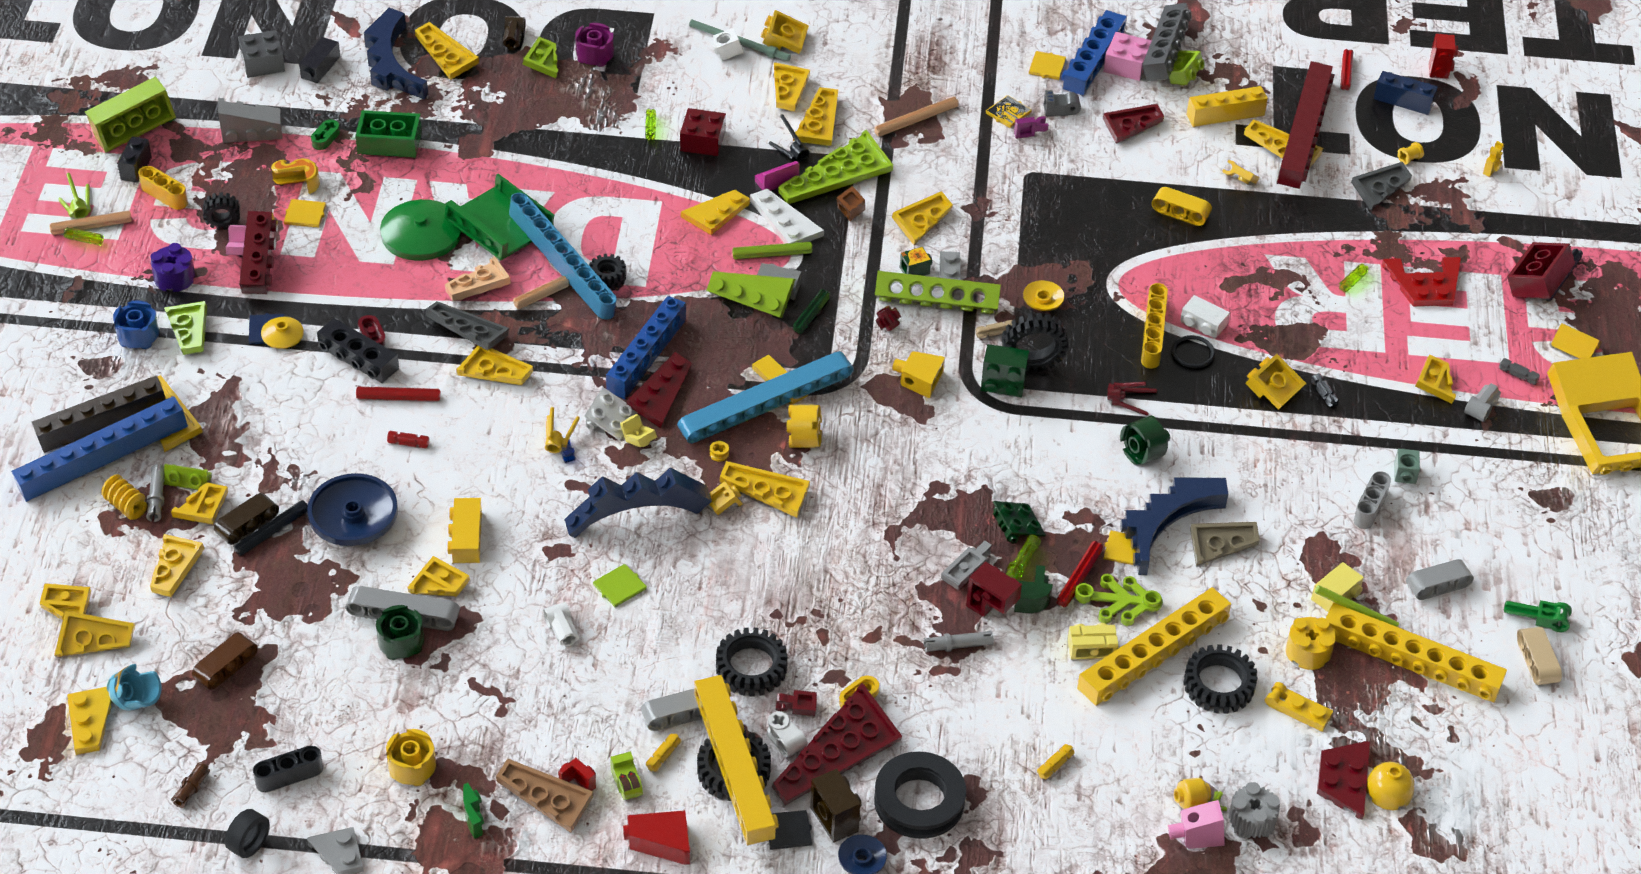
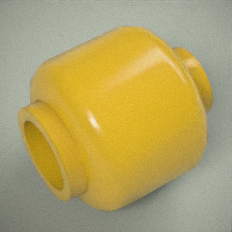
M1202 778L1182 779L1178 782L1177 789H1174V799L1182 809H1187L1208 803L1211 799V789L1209 784Z

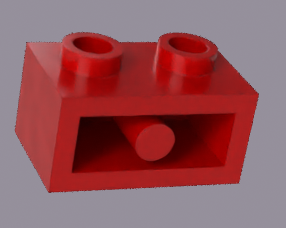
M1435 34L1429 59V77L1449 79L1450 71H1454L1455 61L1453 59L1458 55L1455 35Z

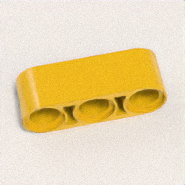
M145 166L139 170L140 184L144 192L175 210L184 209L188 205L185 185L152 166Z
M1169 187L1160 188L1151 203L1155 211L1197 226L1203 225L1212 211V206L1208 201Z

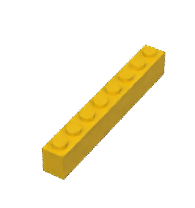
M722 675L695 680L694 696L746 844L748 846L775 839V829L779 828L776 814H772L770 811L772 808L769 795L764 794L765 785L763 778L757 775V761L755 757L750 755L751 745L749 739L743 736L744 726L742 720L737 719L738 710L736 703L730 700V686L728 683H724Z

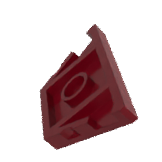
M1370 741L1322 750L1319 763L1317 794L1326 800H1331L1341 809L1344 807L1356 813V818L1363 820Z

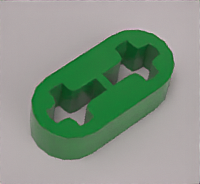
M326 120L311 135L312 147L314 149H326L339 136L340 128L338 121Z

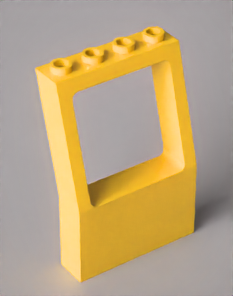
M1627 352L1553 362L1547 372L1561 415L1591 473L1606 475L1612 471L1621 470V472H1627L1633 468H1640L1641 452L1604 456L1581 415L1583 413L1631 407L1636 411L1641 421V375L1633 353Z

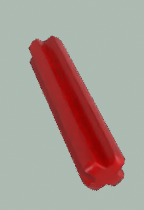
M1345 49L1343 51L1340 83L1342 90L1348 91L1351 87L1353 50Z

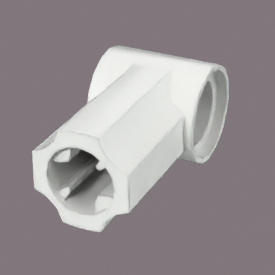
M563 602L543 609L545 622L548 628L553 629L559 644L565 647L574 645L579 640V637L571 621V613L567 603Z

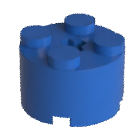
M130 301L127 306L123 308L119 306L115 310L113 321L120 346L149 349L159 336L155 309L151 308V305L144 301Z

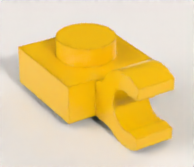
M1232 160L1227 161L1232 165V169L1230 171L1223 169V173L1229 176L1238 174L1240 181L1249 184L1250 181L1257 184L1259 176L1238 166Z

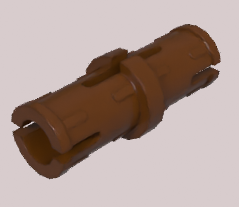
M197 763L190 775L181 781L179 790L171 798V801H174V805L184 808L191 796L199 791L202 781L210 773V769H208L206 764Z

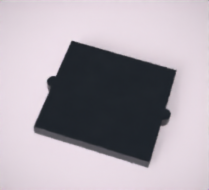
M807 810L772 813L777 816L779 828L775 829V839L769 840L770 850L812 846L810 833L812 825L809 824Z

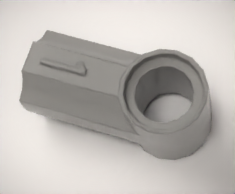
M1492 383L1484 385L1476 397L1472 396L1464 413L1485 422L1492 407L1500 398L1501 392L1498 386Z

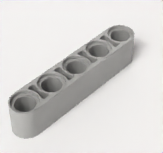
M364 586L352 588L345 607L346 611L353 616L377 620L386 608L395 605L408 606V609L413 611L415 609L420 613L423 627L450 631L454 628L460 611L459 605L454 601Z

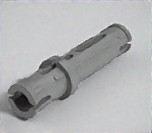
M158 464L151 467L150 491L146 499L148 505L146 517L149 521H152V516L155 515L154 522L161 519V507L164 505V466L161 464L160 471H158Z
M990 630L958 635L946 633L939 637H925L923 644L926 648L924 650L925 652L938 650L950 652L956 648L993 645V633Z

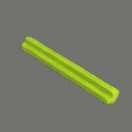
M797 242L734 247L732 255L733 259L811 254L812 243Z

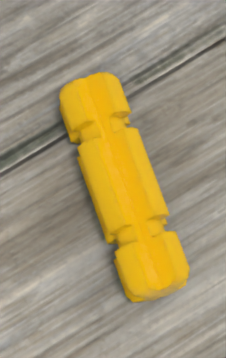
M676 733L669 734L665 739L666 742H663L652 754L653 757L646 761L645 765L649 771L656 772L661 767V763H664L675 750L674 748L678 747L681 743L679 735Z
M1064 744L1059 751L1054 753L1045 762V765L1042 764L1037 769L1039 777L1046 780L1053 772L1055 773L1067 762V759L1069 760L1075 754L1073 747Z

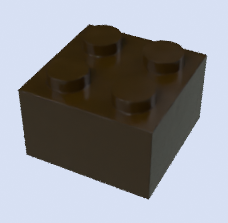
M834 769L811 779L810 808L832 842L835 843L859 832L862 802L857 793L854 794L850 789L846 776H842L838 769Z

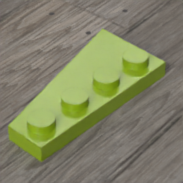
M713 271L706 291L782 318L796 279Z

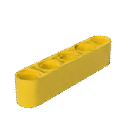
M1154 283L1150 286L1147 300L1141 363L1144 367L1150 369L1159 366L1163 345L1168 289L1161 283Z

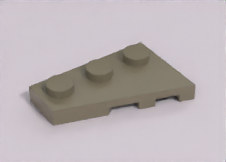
M1257 522L1191 524L1190 527L1196 566L1257 546L1260 542Z

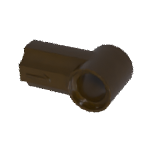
M505 17L503 45L509 50H515L520 45L521 36L525 33V17Z

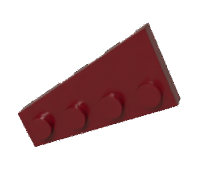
M674 352L627 400L626 404L661 428L692 363Z

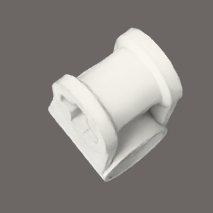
M776 711L769 715L767 735L785 758L792 756L805 746L807 747L808 743L805 735L795 726L787 714Z

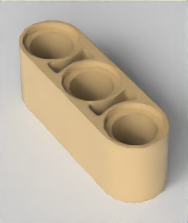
M1543 627L1519 629L1517 631V643L1536 685L1561 682V668Z

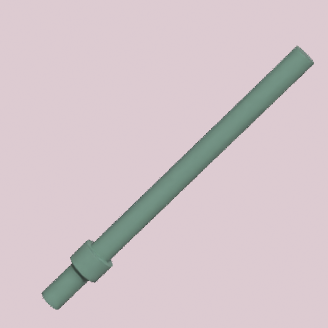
M693 19L689 23L690 27L712 35L724 32V30ZM738 36L741 45L765 53L768 57L773 59L779 58L787 62L791 59L790 54L779 51L777 47H768Z

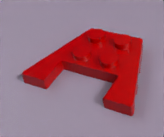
M1442 257L1441 265L1443 272L1405 273L1401 258L1383 259L1382 267L1390 272V277L1393 281H1397L1400 285V291L1413 307L1453 306L1461 261L1460 257Z

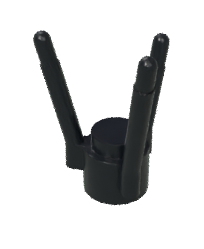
M781 114L780 117L795 142L791 144L790 152L772 141H769V145L787 155L791 160L796 158L797 161H803L809 156L810 151L799 140L785 116Z

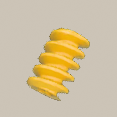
M115 474L106 480L101 489V495L128 519L135 520L146 512L148 505L145 502V495L140 493L127 480L123 479L121 475Z

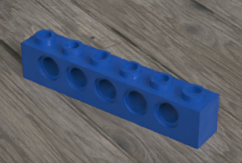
M1106 10L1102 16H1099L1096 26L1091 28L1089 37L1084 39L1082 48H1078L1075 59H1071L1068 70H1064L1061 80L1064 81V90L1085 95L1105 63V55L1115 32H1125L1127 16Z
M670 296L664 299L606 374V389L622 399L628 397L686 321V302Z

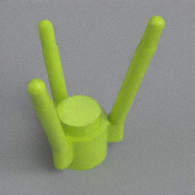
M67 173L74 199L71 201L70 207L61 197L58 200L68 211L70 217L76 219L85 218L92 211L90 208V185L86 184L84 201L78 197L71 174Z

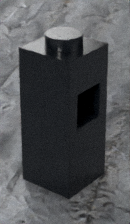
M321 37L299 63L301 79L318 84L341 57L339 42Z

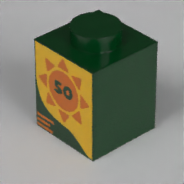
M923 247L900 253L899 268L904 274L921 276L930 274V268L933 263L932 257L929 253H926Z

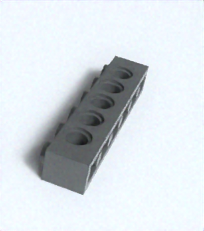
M1186 3L1164 6L1143 62L1147 81L1169 79L1171 72L1174 70V63L1177 61L1182 41H1184L1185 33L1188 31L1189 21L1192 20L1191 10H1188Z

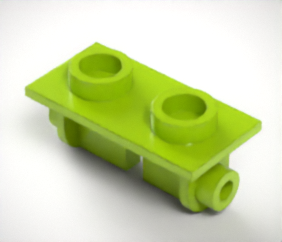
M174 464L164 465V485L198 490L202 485L211 481L212 473L208 472L207 469L182 467Z

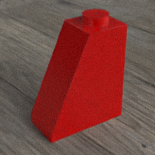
M685 810L627 815V825H623L624 840H629L630 850L690 865V847Z

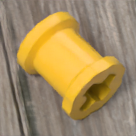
M1418 142L1412 143L1410 147H1403L1398 150V158L1404 165L1409 164L1415 158L1421 159L1424 156L1423 147Z

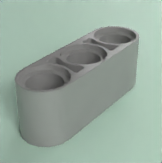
M1377 471L1371 476L1357 504L1353 520L1357 527L1368 529L1373 525L1388 495L1391 477L1388 473Z
M1456 559L1414 571L1406 578V583L1418 600H1424L1466 588L1473 582L1474 577L1463 560Z
M694 689L652 699L641 706V712L650 731H658L702 719L694 696Z

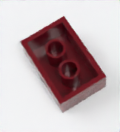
M1532 242L1507 276L1512 296L1550 299L1575 264L1570 243Z

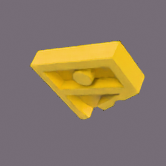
M1429 354L1415 387L1451 404L1456 398V394L1452 393L1451 386L1453 381L1449 373V363Z
M432 556L407 589L411 594L457 597L470 581V577L459 569Z

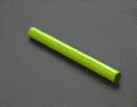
M1320 585L1315 589L1316 594L1341 606L1396 627L1399 625V622Z

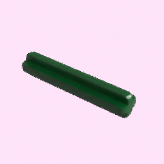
M821 289L794 323V332L802 334L830 298L829 291Z

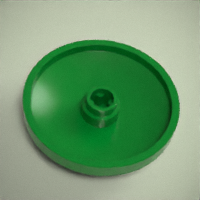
M428 199L411 200L395 206L384 216L380 225L381 240L386 249L400 258L414 261L431 260L447 254L459 243L462 231L444 218V203Z

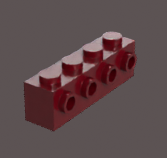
M248 211L239 281L242 294H267L268 287L272 285L270 268L274 267L272 250L276 249L274 232L278 231V220H275L273 212Z

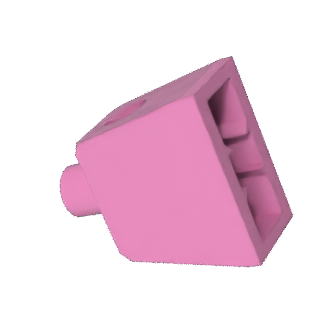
M1219 800L1183 809L1180 812L1181 823L1168 825L1170 839L1183 837L1185 846L1188 849L1225 846L1224 819Z

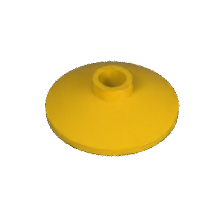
M1039 280L1025 287L1023 298L1026 304L1033 309L1051 311L1062 305L1064 292L1060 286L1053 282Z
M291 317L271 319L265 323L261 330L263 341L268 346L278 349H285L298 344L304 335L302 324Z

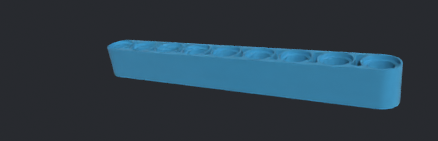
M523 193L513 194L510 200V217L559 273L569 280V284L599 318L606 320L613 318L617 300L615 294L527 195Z
M834 352L682 417L678 421L677 426L688 443H695L791 402L790 398L798 399L849 377L854 368L843 352Z

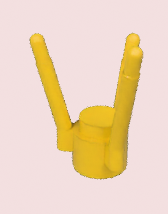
M551 407L550 415H547L545 450L550 453H559L562 447L566 448L568 440L580 420V416L575 418L565 438H563L561 432L553 430L554 407Z

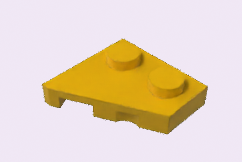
M205 483L196 493L188 496L186 503L180 508L174 507L172 509V517L213 525L228 494V487Z
M45 583L40 606L61 620L64 618L65 611L86 614L92 591L90 587Z

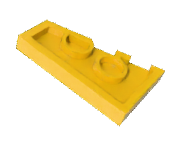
M774 62L776 108L795 111L810 77V69Z
M732 190L681 211V218L712 235L750 205V198L737 190Z
M941 191L893 212L892 218L912 244L915 245L952 210L953 204Z
M477 346L456 369V373L458 376L523 385L533 373V366L492 348L487 351Z
M164 534L162 539L163 546L159 550V561L153 572L150 589L152 593L172 597L205 548L202 542Z
M65 611L54 656L61 657L130 648L135 624Z
M107 686L67 694L75 754L100 751L106 730L105 724L108 715H110L112 702Z

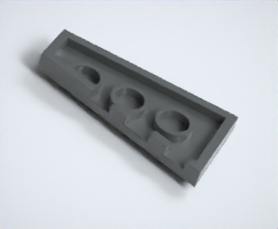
M438 301L426 308L425 316L487 351L507 337L509 333V328Z

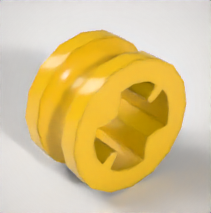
M716 441L710 445V458L712 460L721 462L729 457V446L727 443Z

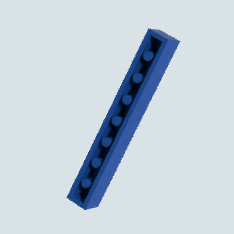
M173 396L11 472L17 488L27 502L188 427L183 409Z

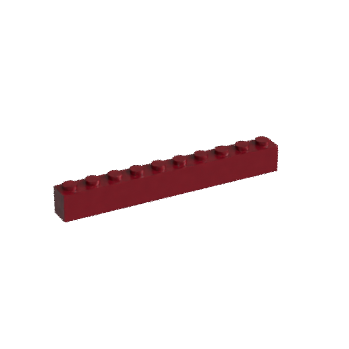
M1310 62L1281 163L1277 184L1300 189L1301 183L1306 182L1335 74H1332L1333 66Z

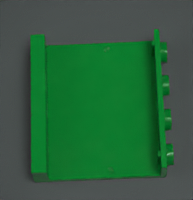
M496 174L495 187L462 206H459L452 200L445 203L444 218L500 261L532 243L531 239L509 215L511 196L515 193H525L500 174ZM528 196L554 225L555 215Z

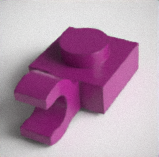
M1040 116L1036 120L1034 117L1015 119V138L1033 137L1035 132L1048 131L1049 124L1046 123V117Z

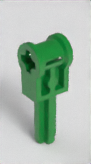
M1540 600L1539 607L1512 601H1506L1503 610L1505 613L1536 619L1535 626L1550 628L1556 632H1566L1570 628L1568 619L1572 614V608L1567 603H1552Z

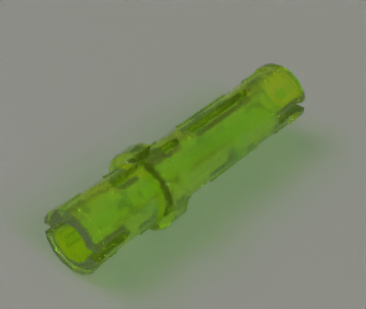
M1028 536L1027 541L1015 560L1009 563L1008 571L1006 572L1008 576L1018 580L1019 577L1024 575L1025 567L1041 543L1037 536Z

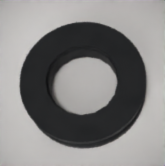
M921 751L904 753L889 760L877 775L874 794L876 812L888 828L900 835L917 839L937 837L951 830L963 815L966 798L965 780L958 768L942 756ZM908 781H929L938 786L943 792L944 800L932 809H912L901 803L897 798L896 790Z

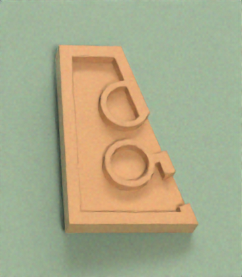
M494 256L489 259L490 263L483 266L480 264L475 267L474 272L462 274L446 283L445 290L452 301L463 300L466 297L482 294L486 291L511 284L510 276Z

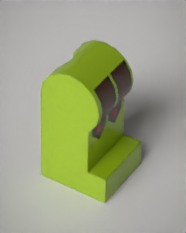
M631 751L611 756V773L623 800L642 796V784L637 774Z

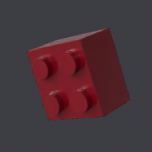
M688 108L680 131V151L719 156L726 132V113Z

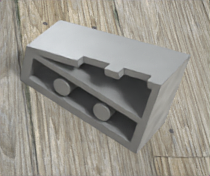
M218 98V115L223 143L283 139L280 108L255 104L254 107L243 105L241 101L232 103L224 101V98Z

